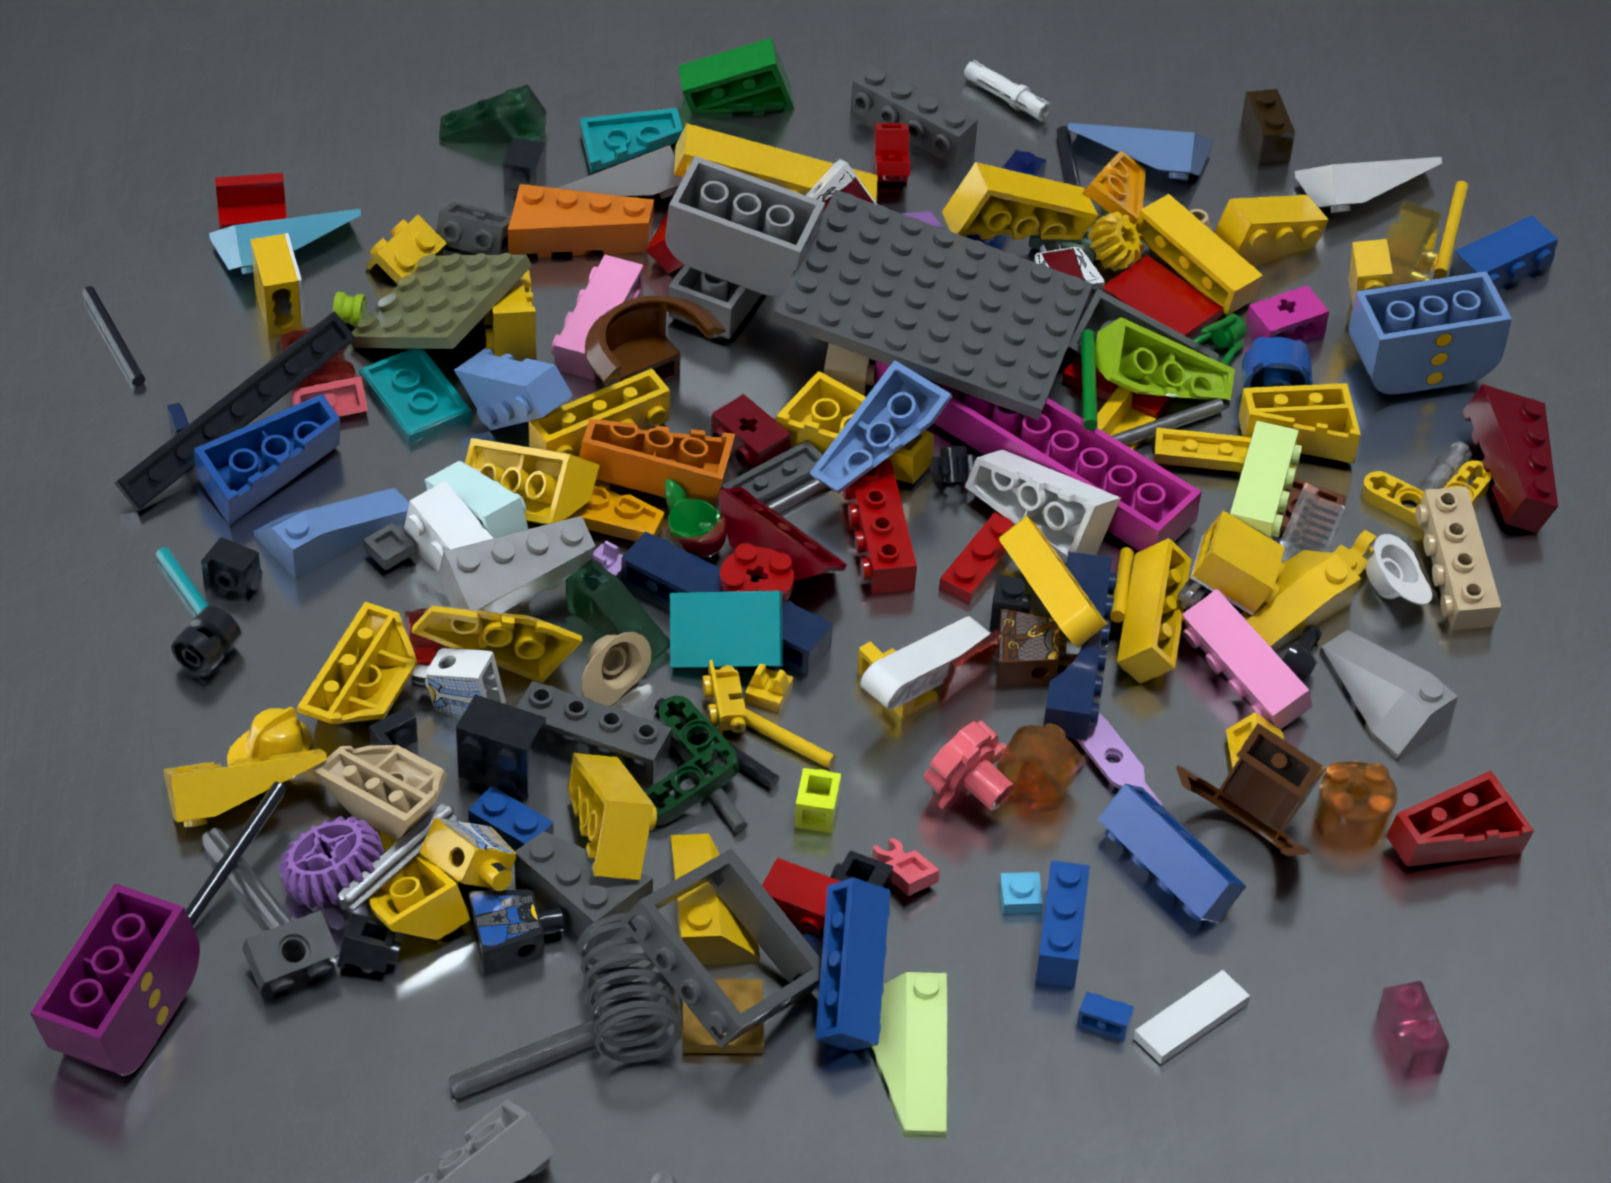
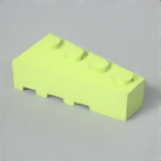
M1256 421L1230 514L1272 539L1273 536L1279 537L1283 515H1279V512H1286L1290 492L1285 491V489H1292L1296 469L1291 468V465L1298 467L1302 446L1296 445L1299 430Z

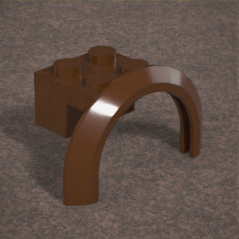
M643 296L630 299L611 308L594 322L586 337L585 355L592 370L607 387L649 369H653L660 379L667 383L680 377V351L666 336V312L688 319L707 339L725 333L726 329L711 312L692 301L670 296Z
M1257 723L1236 756L1239 759L1220 788L1183 766L1178 765L1176 767L1184 788L1198 794L1247 825L1278 847L1284 855L1293 857L1309 856L1311 854L1309 849L1285 833V831L1327 768L1266 727Z

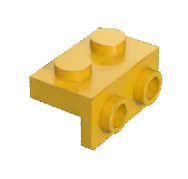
M418 214L409 223L405 219L400 221L390 231L393 238L388 242L382 238L369 251L373 257L365 266L371 270L378 264L398 283L401 278L411 274L418 267L417 262L422 257L429 254L436 255L447 243Z

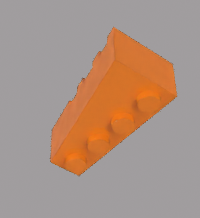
M520 184L508 227V253L511 255L537 253L538 258H552L551 253L572 252V256H586V253L594 250H602L604 255L647 253L645 250L652 239L654 230V200Z

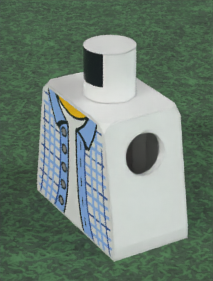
M442 648L438 650L430 666L417 664L413 670V686L429 689L433 707L440 713L461 719L475 694L504 704L506 702L492 651Z

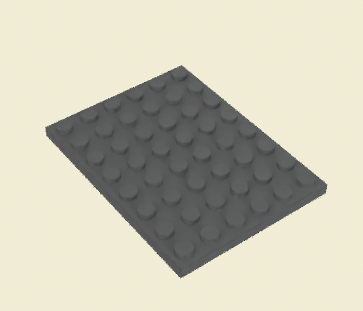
M835 190L823 213L820 232L798 271L795 270L774 310L771 322L887 365H891L895 360L925 379L1039 420L1093 284L1076 276H1070L1051 269L1046 265L1037 264L1018 257L1013 253L988 246L980 241L958 235L948 229H942L920 221L915 217L895 212L885 206L876 205L857 198L852 194Z

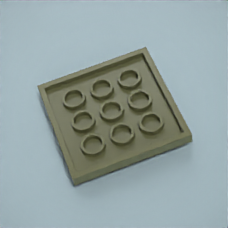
M483 253L476 255L453 254L449 256L426 255L417 262L418 267L411 274L401 278L397 283L398 286L389 295L380 299L377 304L378 306L368 316L358 322V327L352 332L356 340L351 344L353 348L454 349L532 265L527 255H511L510 253L501 255H485Z

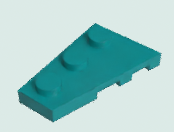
M677 108L580 118V132L590 173L673 144L678 141L683 132Z

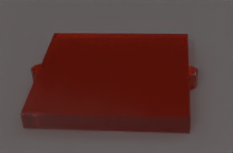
M998 629L951 662L947 676L943 680L944 684L940 693V697L944 701L990 667L994 654L998 650L997 646L1002 635Z

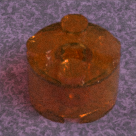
M1048 723L1044 727L1028 725L1018 728L996 766L1014 784V790L1008 797L1017 804L1020 799L1033 803L1030 809L1037 812H1052L1057 810L1066 799L1085 764V759L1075 746L1065 738V732L1062 728Z
M1360 761L1334 762L1330 764L1321 780L1314 811V821L1318 831L1323 836L1325 832L1334 839L1333 844L1344 849L1365 850L1377 845V841L1382 837H1386L1390 829L1397 802V789L1389 776L1388 769L1380 763L1369 764Z

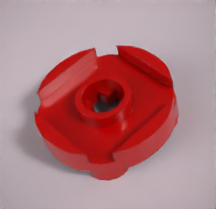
M748 543L740 544L735 548V553L729 555L721 566V590L723 589L724 592L782 591V604H784L790 598L794 588L792 560L787 554L779 553L770 548L755 547ZM752 576H761L765 578L759 579L758 582L751 581Z

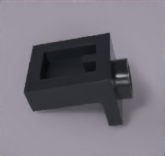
M406 707L369 726L370 743L367 746L398 745L404 749L408 748L412 743L418 741L416 715L409 707Z

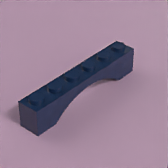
M1068 552L1067 568L1103 619L1111 621L1110 613L1114 599L1107 598V594H1114L1117 581V573H1110L1112 558ZM1107 624L1086 641L1075 661L1064 672L1049 681L1042 734L1087 740L1089 725L1097 726L1100 704L1093 703V698L1101 699L1104 677L1096 676L1097 672L1104 673L1107 650H1100V646L1108 647L1110 624Z

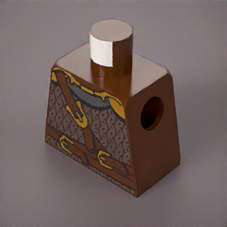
M1001 609L996 686L1049 684V681L1057 676L1058 663L1072 664L1081 651V646L1077 648L1072 642L1060 641V627L1052 618Z

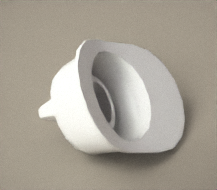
M1391 534L1380 535L1375 540L1374 553L1368 559L1366 565V574L1370 583L1384 598L1394 600L1401 596L1417 605L1428 604L1432 599V592L1413 551L1399 537Z

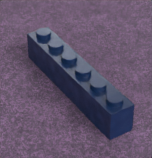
M646 531L621 558V583L670 607V593L724 592L720 587L721 568L701 559L694 553H689L671 544L666 539L659 538ZM787 600L782 604L783 664L808 676L831 649L833 624L826 621L823 617L814 615Z

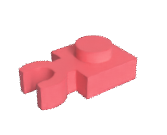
M894 838L889 839L888 851L881 849L878 845L873 846L872 858L893 866L892 883L908 896L939 882L940 870L916 850L905 853L900 841Z

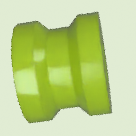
M337 291L334 297L332 312L335 311L344 323H349L354 328H357L358 322L366 316V295L356 294L353 297L348 296L345 292Z

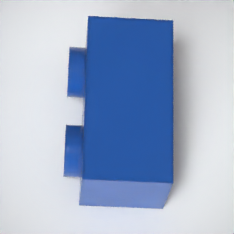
M1086 991L1079 1009L1077 1025L1125 1040L1132 1022L1134 1007L1124 1002L1111 1000L1100 994Z

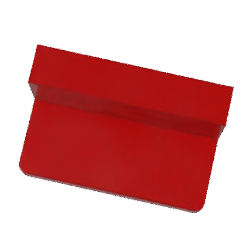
M283 173L215 177L219 229L240 224L287 218Z

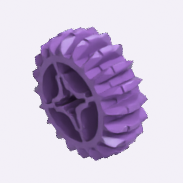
M339 816L333 822L325 819L322 825L312 826L311 830L307 833H299V839L295 842H290L288 844L289 850L281 855L282 862L278 867L286 892L290 893L291 897L299 905L306 904L309 909L319 905L322 909H325L330 903H335L339 906L338 893L344 888H350L349 883L354 879L361 883L364 880L362 875L364 870L370 874L375 871L372 863L380 860L381 855L384 854V848L377 831H374L372 826L368 825L366 820L358 821L355 816L345 820L342 816Z

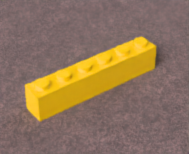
M686 124L676 143L674 175L684 177L694 156H698L806 195L834 163ZM852 169L876 202L877 175Z

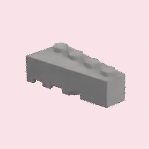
M579 516L446 550L442 556L438 576L452 608L504 613V611L519 603L523 605L533 600L534 595L545 589L551 590L588 570L596 546L583 517Z

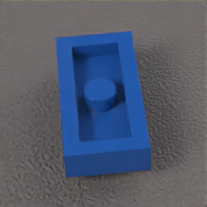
M493 786L468 810V820L478 825L491 826L505 842L517 849L543 831L550 834L554 831L553 821Z

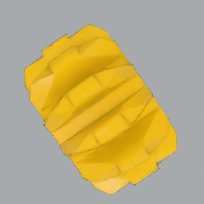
M1118 211L1109 213L1097 219L1091 225V232L1087 234L1092 242L1089 248L1094 250L1096 254L1095 260L1100 259L1105 269L1111 268L1114 272L1135 264L1141 258V251L1144 249V245L1140 241L1142 234L1138 233L1136 230L1137 224H1132L1127 214L1121 215Z

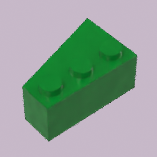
M772 37L678 65L682 92L692 114L732 113L733 108L753 107V111H764L765 106H784V110H794L791 85Z

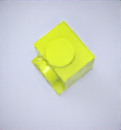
M803 768L795 804V828L827 833L833 832L840 795V773L822 769Z

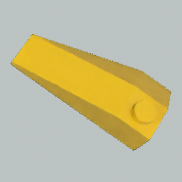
M474 438L470 440L465 464L478 469L481 474L493 481L499 482L501 486L509 491L519 494L526 505V512L524 514L527 521L545 525L566 520L591 500L600 466L594 462L567 453Z
M1303 550L1283 562L1285 564L1284 569L1276 580L1279 589L1273 600L1269 604L1263 602L1253 616L1246 611H1243L1241 614L1273 651L1302 635L1306 626H1316L1351 604L1361 578L1337 553Z
M317 749L268 756L266 761H260V758H241L229 762L227 767H221V764H215V762H207L163 769L173 819L176 822L183 821L184 827L207 824L208 817L217 816L269 790L275 781L282 783L326 761V752Z
M373 827L382 840L381 844L385 853L397 840ZM420 853L369 898L373 913L390 930L399 933L439 940L471 920L457 883Z
M709 833L670 835L673 881L720 855ZM708 881L675 900L678 935L702 965L760 962L759 944Z

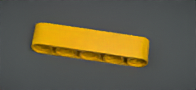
M1026 515L999 537L1000 542L1055 622L1077 648L1107 625L1048 539L1029 516Z

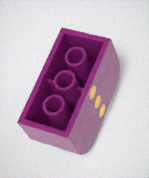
M117 883L113 885L30 1012L37 1029L49 1049L122 1076L131 1074L143 1063L188 992L197 972L200 944L185 908Z

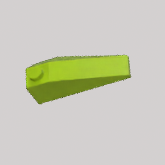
M1122 317L1097 332L1095 344L1096 367L1107 381L1136 394L1202 400L1220 398L1224 402L1231 400L1235 374L1234 368Z

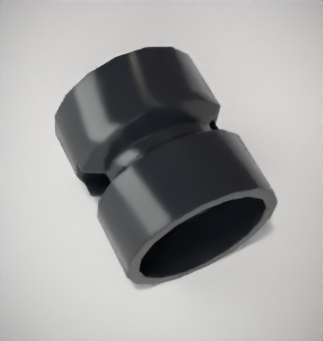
M209 605L204 607L191 621L190 626L186 627L171 645L172 653L186 670L197 676L205 677L211 674L222 661L223 656L227 655L240 641L242 632L238 623L230 614L221 608Z

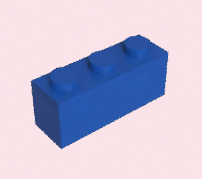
M1531 215L1455 250L1449 276L1487 271L1496 290L1513 281H1519L1526 275L1539 269H1545L1552 264L1558 238Z
M1051 860L1035 983L1075 988L1090 865Z

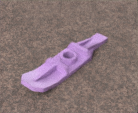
M1099 713L1097 726L1089 725L1088 739H1076L1113 787L1121 789L1125 783L1143 787L1163 806L1145 783L1144 766L1110 723ZM1108 758H1115V759H1117L1119 762H1118V763H1111V762H1108L1107 759H1108Z

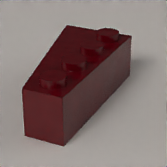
M1482 384L1462 410L1465 420L1471 421L1474 427L1471 436L1475 445L1481 446L1485 458L1482 464L1485 472L1492 474L1495 482L1492 490L1505 524L1538 533L1558 508L1545 403Z

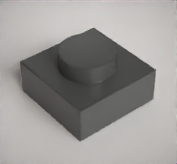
M394 523L363 539L364 550L385 570L415 554V544Z

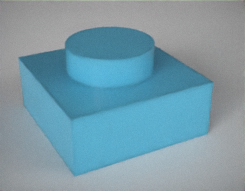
M1039 872L1000 873L999 884L1003 914L1042 913L1043 898Z

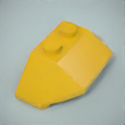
M365 601L297 706V712L330 724L384 719L417 665V658L403 627L400 614Z

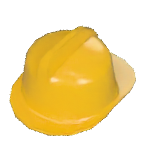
M292 707L286 709L269 708L261 711L253 719L250 730L239 737L230 747L227 755L228 766L229 762L241 758H260V761H266L268 756L275 754L308 751L312 744L311 731L304 723L299 721L297 713Z

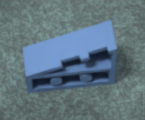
M489 349L482 350L454 370L475 404L478 417L488 426L489 430L542 418L573 396L555 364L528 358L522 362L516 361L511 354L505 353L501 357L494 356L492 350Z

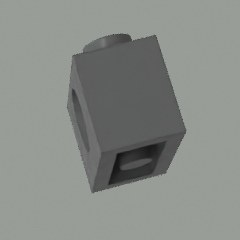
M321 910L245 939L242 947L260 992L270 988L273 993L283 991L295 984L294 979L309 974L310 978L324 975L333 969L331 965L336 962L339 955ZM287 947H294L302 954V960L297 963L288 962L282 956V950Z

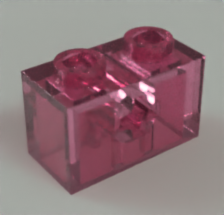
M1422 981L1384 988L1377 1018L1404 1081L1442 1073L1450 1044Z

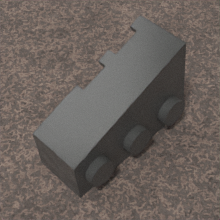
M545 831L515 851V881L524 889L533 891L535 899L545 908L560 907L564 924L577 936H580L588 926L601 918L614 914L629 913L639 900L653 893V878L641 874L640 880L594 876L592 866L595 858H589L586 849ZM624 928L602 932L591 938L587 944L593 948L611 939Z

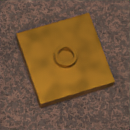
M714 979L740 1013L763 1000V979ZM683 1002V1053H764V1022L721 1049L685 1002Z

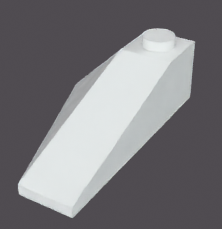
M1442 157L1333 164L1295 171V178L1318 208L1330 207L1331 213L1351 211L1350 205L1364 203L1442 164Z

